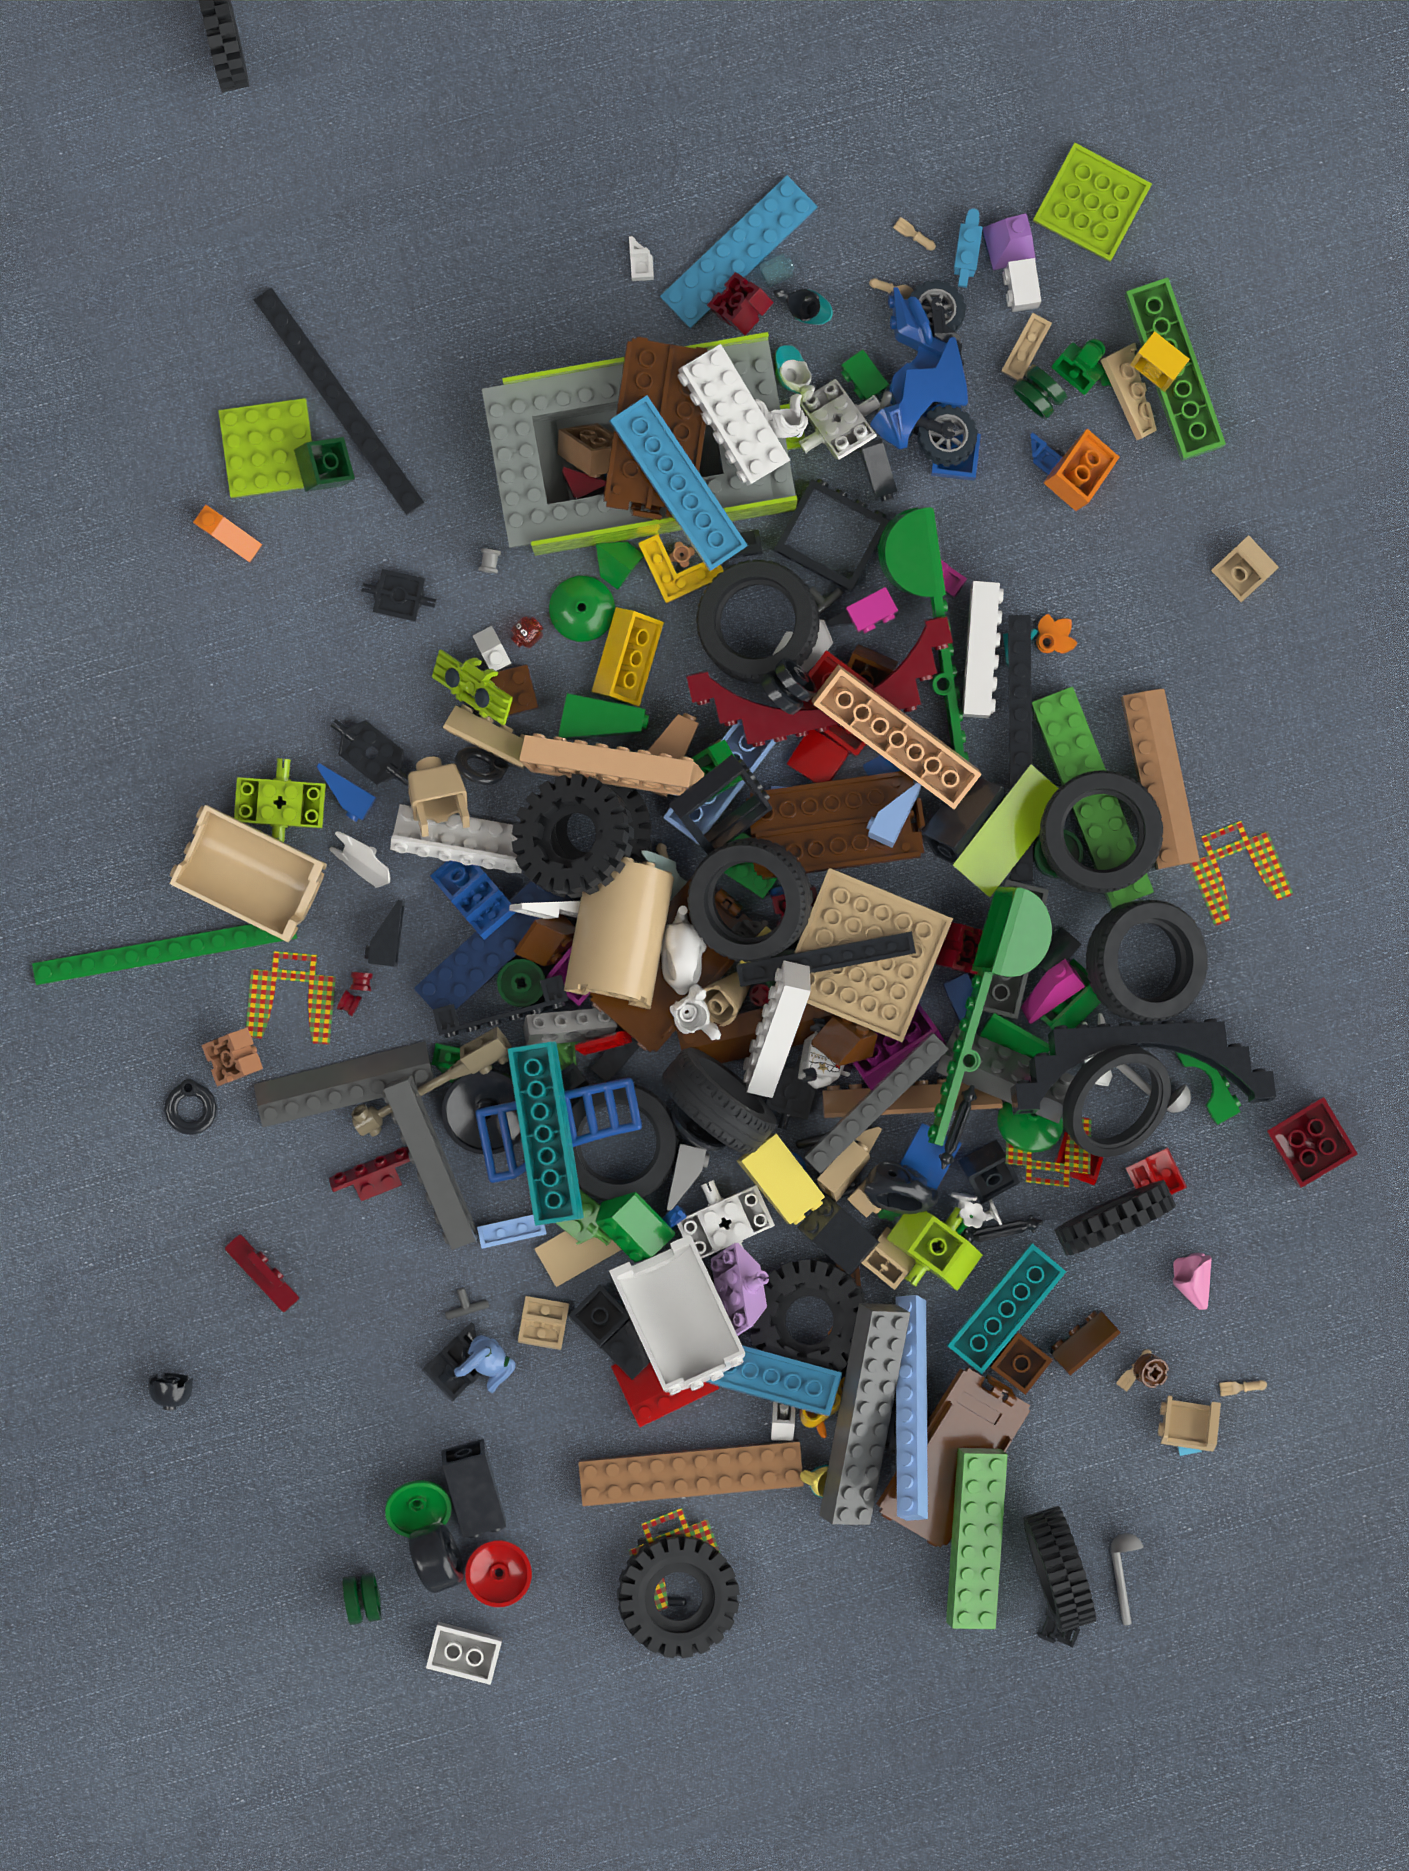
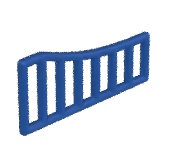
M628 1077L564 1091L573 1147L642 1128L632 1078ZM625 1087L632 1122L620 1125L613 1090ZM604 1092L611 1127L598 1130L591 1094ZM583 1096L590 1133L577 1137L570 1099ZM516 1101L480 1108L475 1112L488 1179L491 1183L515 1179L526 1172L525 1163L517 1167L506 1112L517 1110ZM498 1114L509 1171L496 1173L485 1119L486 1116Z

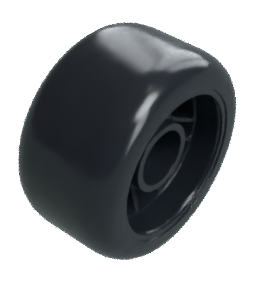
M435 1522L414 1530L408 1539L409 1550L415 1570L424 1587L429 1592L438 1593L459 1585L464 1578V1569L458 1547L448 1528L443 1523Z

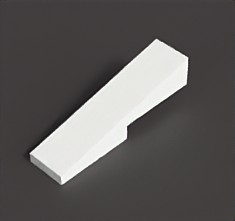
M580 901L520 903L510 905L509 910L543 919L558 918L559 914L577 918Z

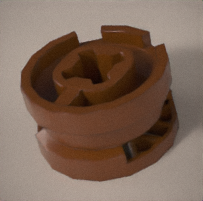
M1144 1354L1134 1364L1133 1372L1135 1378L1149 1388L1161 1386L1168 1378V1365L1154 1354Z

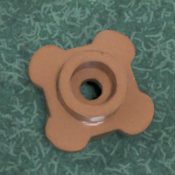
M676 542L673 553H670L669 558L671 562L676 561L681 567H687L689 559L695 554V551L692 547L688 548L683 545L682 542Z

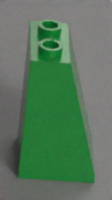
M567 693L558 737L574 740L642 734V729H647L649 715H646V710L643 708Z

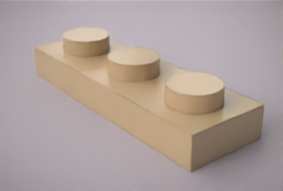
M1032 313L1001 372L1015 380L1022 379L1052 323Z

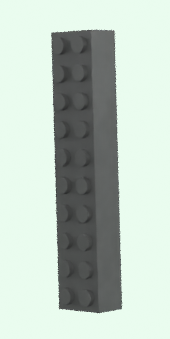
M859 1303L819 1514V1516L831 1524L870 1525L910 1317V1312L897 1304Z

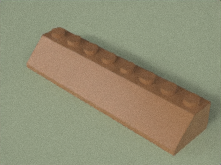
M1158 689L1124 695L1121 697L1137 779L1147 789L1148 793L1153 796L1162 816L1163 842L1155 861L1156 870L1198 862L1200 860L1165 690Z
M946 1079L937 1080V1084H928V1080L915 1081V1085H911L881 1115L934 1112L936 1105L940 1103L942 1096L940 1089L943 1082H946ZM961 1082L953 1111L958 1110L959 1104L964 1100L961 1093L968 1089L969 1085ZM862 1084L849 1085V1089H840V1085L827 1086V1090H822L824 1118L844 1117L871 1090L869 1088H862ZM974 1088L977 1099L971 1102V1110L1002 1108V1099Z

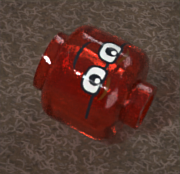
M523 616L512 626L511 631L514 636L511 639L519 648L523 645L529 649L542 639V630L544 628L535 617Z

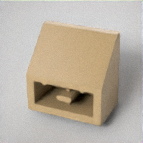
M886 1227L877 1238L880 1243L865 1258L862 1264L895 1290L912 1269L915 1260L886 1239L891 1232V1229Z

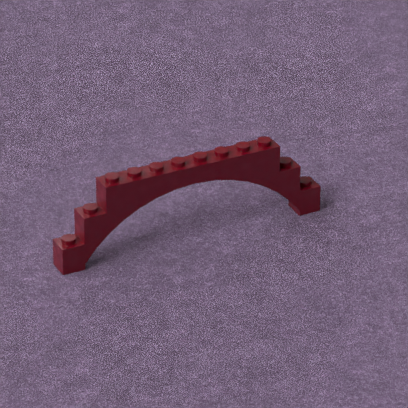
M946 615L924 620L925 627L907 657L892 673L871 688L899 710L903 709L904 712L916 710V706L921 705L916 678H919L920 681L932 679L933 674H937L931 647H935V650L948 648L949 643H953ZM708 670L686 675L692 703L697 702V705L710 703V699L714 698L719 723L731 726L738 724L737 720L741 719L746 742L748 745L752 744V747L765 745V741L774 739V742L787 740L788 735L795 734L796 737L809 734V730L817 729V732L830 730L831 725L835 724L843 727L819 708L800 709L796 714L791 715L781 708L756 703L738 696L709 677Z

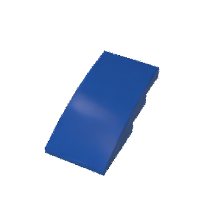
M450 860L446 861L430 875L484 940L516 913L509 910L510 905H512L511 902L478 865H464L461 862Z

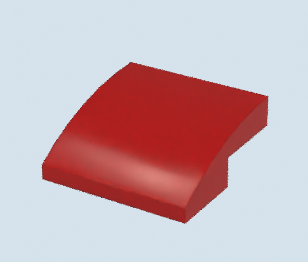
M809 730V734L803 737L786 764L814 783L832 781L850 752L816 730Z
M619 1031L578 1042L575 1044V1050L583 1055H588L631 1043L632 1037L626 1031Z
M1168 1147L1126 1167L1136 1189L1160 1180H1165L1171 1195L1187 1187Z

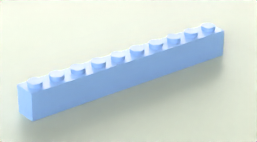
M918 1295L896 1297V1304L909 1311L910 1317L896 1386L897 1516L906 1521L928 1519L926 1300Z

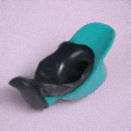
M785 289L773 291L780 302L787 303L791 315L800 322L821 325L828 322L833 316L831 304L814 290L800 289L792 293Z

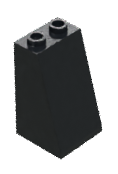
M981 775L955 809L945 802L921 831L935 856L951 864L955 863L1006 797L1005 790L1000 784L988 782Z
M484 1439L441 1450L442 1467L463 1538H476L481 1533L488 1531L498 1532L503 1527H506V1518Z

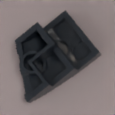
M472 1322L422 1369L451 1401H454L470 1384H473L482 1375L475 1368L461 1377H457L454 1373L455 1368L460 1367L471 1356L468 1354L472 1341L477 1337L475 1325Z

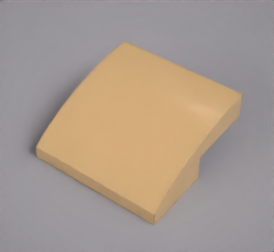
M526 1296L518 1343L561 1350L569 1303Z

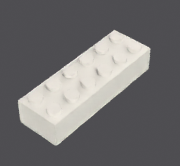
M973 581L971 584L962 701L963 717L988 719L995 712L996 699H992V692H995L997 688V677H993V673L998 668L999 655H995V648H998L1000 645V633H996L997 626H1000L1002 620V611H998V604L1003 602L1004 589L1000 588V583Z
M783 961L781 969L777 968L775 974L776 984L771 986L768 999L770 1001L763 1007V1020L757 1024L756 1040L752 1039L749 1052H751L750 1057L745 1058L743 1070H746L744 1083L747 1085V1092L773 1098L811 992L810 967L788 961Z

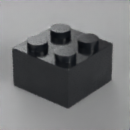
M601 1285L568 1315L569 1319L599 1349L631 1319L628 1312Z

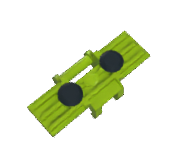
M440 649L432 678L450 689V693L456 694L457 700L464 701L479 711L482 717L490 716L501 725H505L513 697L495 686V683L490 680L491 677L497 676L498 672L494 669L481 671L475 667L482 663L478 658H471L462 664Z

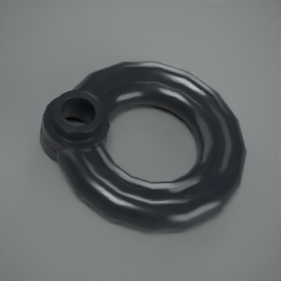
M465 747L457 752L454 759L461 775L476 784L494 785L500 782L509 766L504 759L498 758L493 753L478 747ZM472 758L485 761L490 765V773L484 774L473 770L467 761Z
M186 1079L181 1085H178L170 1092L165 1101L164 1111L167 1121L173 1129L182 1134L195 1135L204 1132L212 1125L216 1118L217 1104L215 1097L208 1088L193 1079ZM186 1084L192 1085L193 1089L191 1092L185 1090ZM186 1096H196L203 1103L204 1112L197 1121H185L178 1113V1104Z

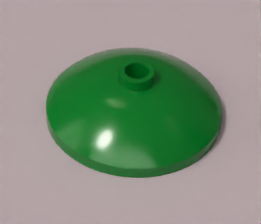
M575 576L563 581L553 592L549 603V614L555 629L565 638L576 642H588L601 637L610 628L615 612V603L610 590L601 581L589 576ZM585 604V611H579L577 609L578 605Z
M1006 1101L1002 1104V1108H1000L997 1115V1125L1002 1137L1011 1146L1032 1153L1048 1150L1058 1142L1063 1130V1121L1061 1118L1058 1124L1037 1114H1034L1035 1116L1031 1114L1013 1115L1012 1104Z
M424 1480L411 1481L399 1486L387 1499L385 1505L386 1520L392 1530L401 1536L409 1538L414 1530L431 1523L440 1522L446 1525L451 1515V1501L447 1492L438 1484Z

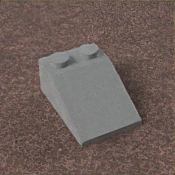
M680 1143L667 1210L674 1208L700 1175L703 1167L707 1168L710 1154H707L705 1149Z

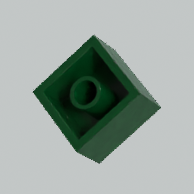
M344 437L306 442L294 449L305 492L341 487L355 480Z

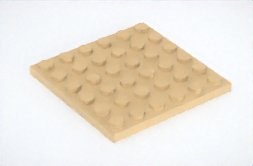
M829 868L795 953L912 931L916 954L811 973V992L807 1003L903 1042L953 918Z

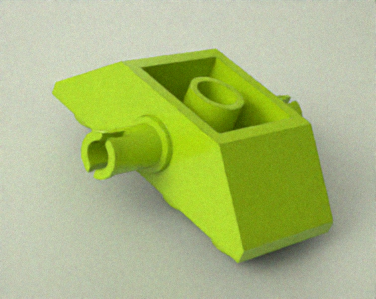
M277 758L276 778L274 780L237 777L234 818L243 823L270 825L272 827V837L284 842L285 828H288V826L323 828L326 784L291 781L289 779L291 759H284L283 768V759ZM280 797H282L283 801H286V805H282L281 809L275 805V802L279 801Z
M958 1207L954 1208L946 1222L940 1221L927 1211L911 1215L903 1214L886 1237L888 1241L915 1260L916 1264L904 1278L907 1282H911V1285L916 1287L926 1271H930L958 1291L983 1256L969 1241L957 1233L956 1229L963 1221L959 1214L961 1209ZM939 1242L938 1247L940 1250L933 1251L932 1243Z

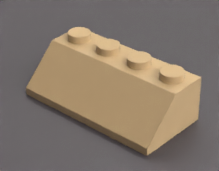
M462 704L461 708L455 706L443 726L445 731L491 752L497 757L524 770L525 766L519 761L525 737L524 734L518 737L512 734V728L506 725L498 727L492 724L494 721L492 718L478 717L472 714L474 711L472 708Z

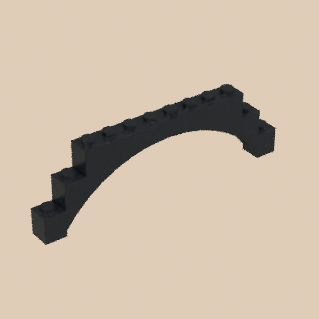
M1216 1018L1205 1019L1204 1022H1196L1194 1019L1182 1021L1183 1023H1175L1173 1020H1168L1154 1025L1152 1021H1147L1133 1026L1130 1022L1118 1024L1119 1026H1110L1109 1023H1104L1090 1028L1089 1025L1082 1024L1077 1025L1076 1028L1069 1029L1066 1025L1054 1027L1048 1034L1050 1056L1046 1052L1037 1053L1029 1061L1031 1083L1030 1080L1017 1081V1084L1010 1088L1013 1115L1035 1114L1040 1110V1102L1045 1094L1063 1074L1098 1053L1119 1045L1164 1049L1195 1058L1211 1066L1231 1080L1248 1097V1103L1270 1102L1276 1098L1273 1071H1266L1265 1068L1251 1069L1249 1046H1241L1240 1043L1227 1046L1225 1021L1217 1022Z

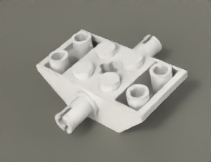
M834 379L816 390L809 400L804 402L800 400L801 408L815 429L814 433L798 441L805 453L823 443L834 458L839 460L877 437L865 420V416L880 407V403L874 395L861 404L854 405L839 382Z
M714 1180L708 1182L712 1191H709L706 1183L701 1185L709 1202L708 1206L688 1215L677 1224L682 1237L691 1235L701 1258L728 1248L734 1243H739L743 1247L742 1242L744 1239L775 1226L757 1185L724 1199L721 1198ZM725 1217L726 1220L730 1219L732 1221L729 1224L730 1228L725 1229V1227L719 1226L722 1222L721 1218Z

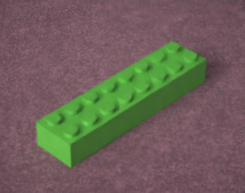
M1167 277L1126 291L1124 296L1141 346L1143 347L1155 331L1190 359L1165 392L1156 386L1181 461L1224 447L1226 443L1169 278Z
M958 1448L946 1623L952 1629H996L1008 1456L1002 1449Z

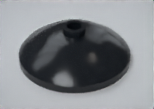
M675 1102L671 1110L673 1122L680 1134L688 1142L711 1151L722 1150L726 1147L724 1143L698 1125Z

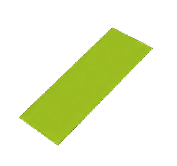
M1031 764L953 866L987 896L991 897L1039 835L1044 809L1052 795L1059 788Z

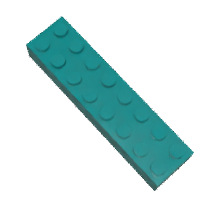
M557 1042L509 1048V1062L535 1226L582 1219L584 1215Z

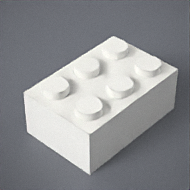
M438 1622L426 1668L491 1685L503 1638Z

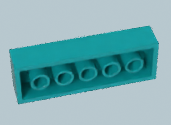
M1030 1242L946 1345L982 1374L1064 1276L1066 1271Z

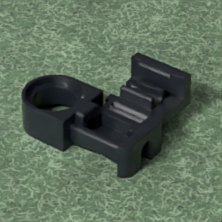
M1047 1606L1044 1613L1047 1615L1041 1633L1037 1632L1038 1637L1051 1643L1056 1642L1053 1639L1055 1637L1057 1641L1073 1648L1080 1628H1074L1061 1633ZM1073 1630H1075L1072 1640L1070 1641Z

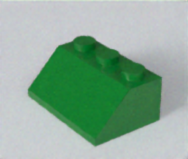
M1074 958L1069 963L1076 970L1085 987L1040 1017L1051 1030L1061 1025H1066L1068 1029L1075 1028L1101 1003L1090 986L1086 969Z
M995 1013L990 1014L979 1034L980 1037L1030 1058H1033L1037 1053L1049 1052V1044Z
M636 1192L603 1201L595 1223L634 1263L653 1257L675 1235V1232Z

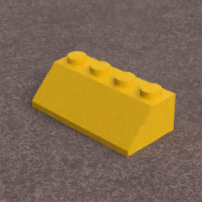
M616 607L591 692L624 703L640 706L664 622L636 611Z

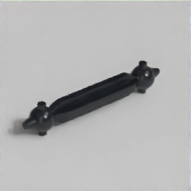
M971 1085L961 1093L964 1100L959 1104L945 1143V1152L939 1155L942 1169H945L947 1165L954 1162L952 1154L956 1151L971 1110V1102L977 1099L974 1085Z
M1029 1215L1026 1221L1016 1220L1003 1223L1002 1225L998 1224L980 1228L973 1233L965 1229L961 1236L972 1243L973 1241L983 1242L1023 1233L1027 1229L1034 1233L1038 1226L1043 1223V1220Z

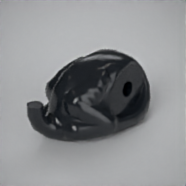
M886 1160L876 1165L868 1174L863 1187L872 1205L897 1214L911 1215L927 1211L937 1204L939 1198L938 1191L931 1190L927 1186L928 1181L926 1177L910 1166H902L894 1161Z

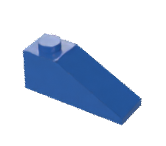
M319 763L317 765L318 770L342 808L347 811L346 816L356 822L358 819L364 821L377 798Z

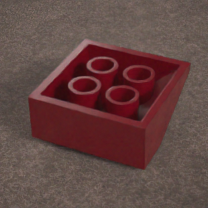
M1324 1097L1317 1098L1267 1130L1278 1154L1298 1188L1306 1186L1358 1155Z

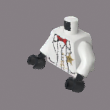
M813 1018L815 1025L810 1026V1031H815V1034L804 1040L798 1074L799 1079H802L804 1083L808 1082L815 1089L830 1085L840 1075L848 1077L852 1071V1064L838 1066L811 1045L813 1038L826 1025V1021L823 1018Z

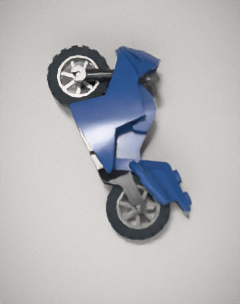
M934 280L933 282L925 281L923 285H918L910 294V297L905 300L898 287H894L892 294L888 295L889 309L892 308L893 316H890V328L894 329L896 340L917 350L918 354L911 363H906L894 374L890 389L884 392L877 415L871 421L870 426L882 439L894 445L897 449L907 448L908 440L912 434L918 435L919 449L925 453V457L928 460H933V463L936 465L940 463L948 467L950 464L955 466L960 464L961 461L964 462L968 459L976 445L978 431L975 428V421L970 418V414L964 413L961 409V406L967 405L968 395L963 371L964 360H962L961 355L963 347L960 335L956 332L960 329L965 317L966 304L963 302L964 297L958 293V289L955 286H950L949 282L944 281L943 283L940 280ZM926 299L930 307L921 305L922 301ZM942 299L947 301L948 305L943 306L941 303ZM951 309V317L945 314L944 310ZM954 424L957 425L960 428V430L954 431ZM963 434V442H960L954 436ZM951 442L959 447L951 450Z

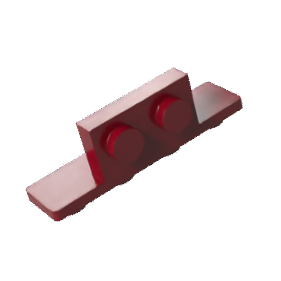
M408 1146L398 1148L385 1156H378L365 1164H358L345 1172L336 1173L329 1178L332 1191L336 1192L354 1185L360 1200L364 1201L401 1186L402 1182L395 1167L410 1162Z
M242 1234L235 1237L225 1247L228 1254L282 1312H286L299 1300V1296L282 1279L284 1277L282 1272L277 1267L272 1268L268 1264V1257L261 1250L257 1252Z

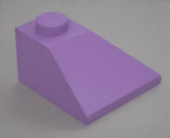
M1026 213L983 227L982 230L993 271L1006 268L1008 262L1031 258L1036 260L1032 233Z

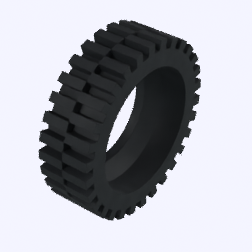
M1055 1506L1024 1516V1529L1032 1560L1057 1628L1062 1633L1096 1622L1095 1606L1082 1560L1070 1527L1060 1507Z

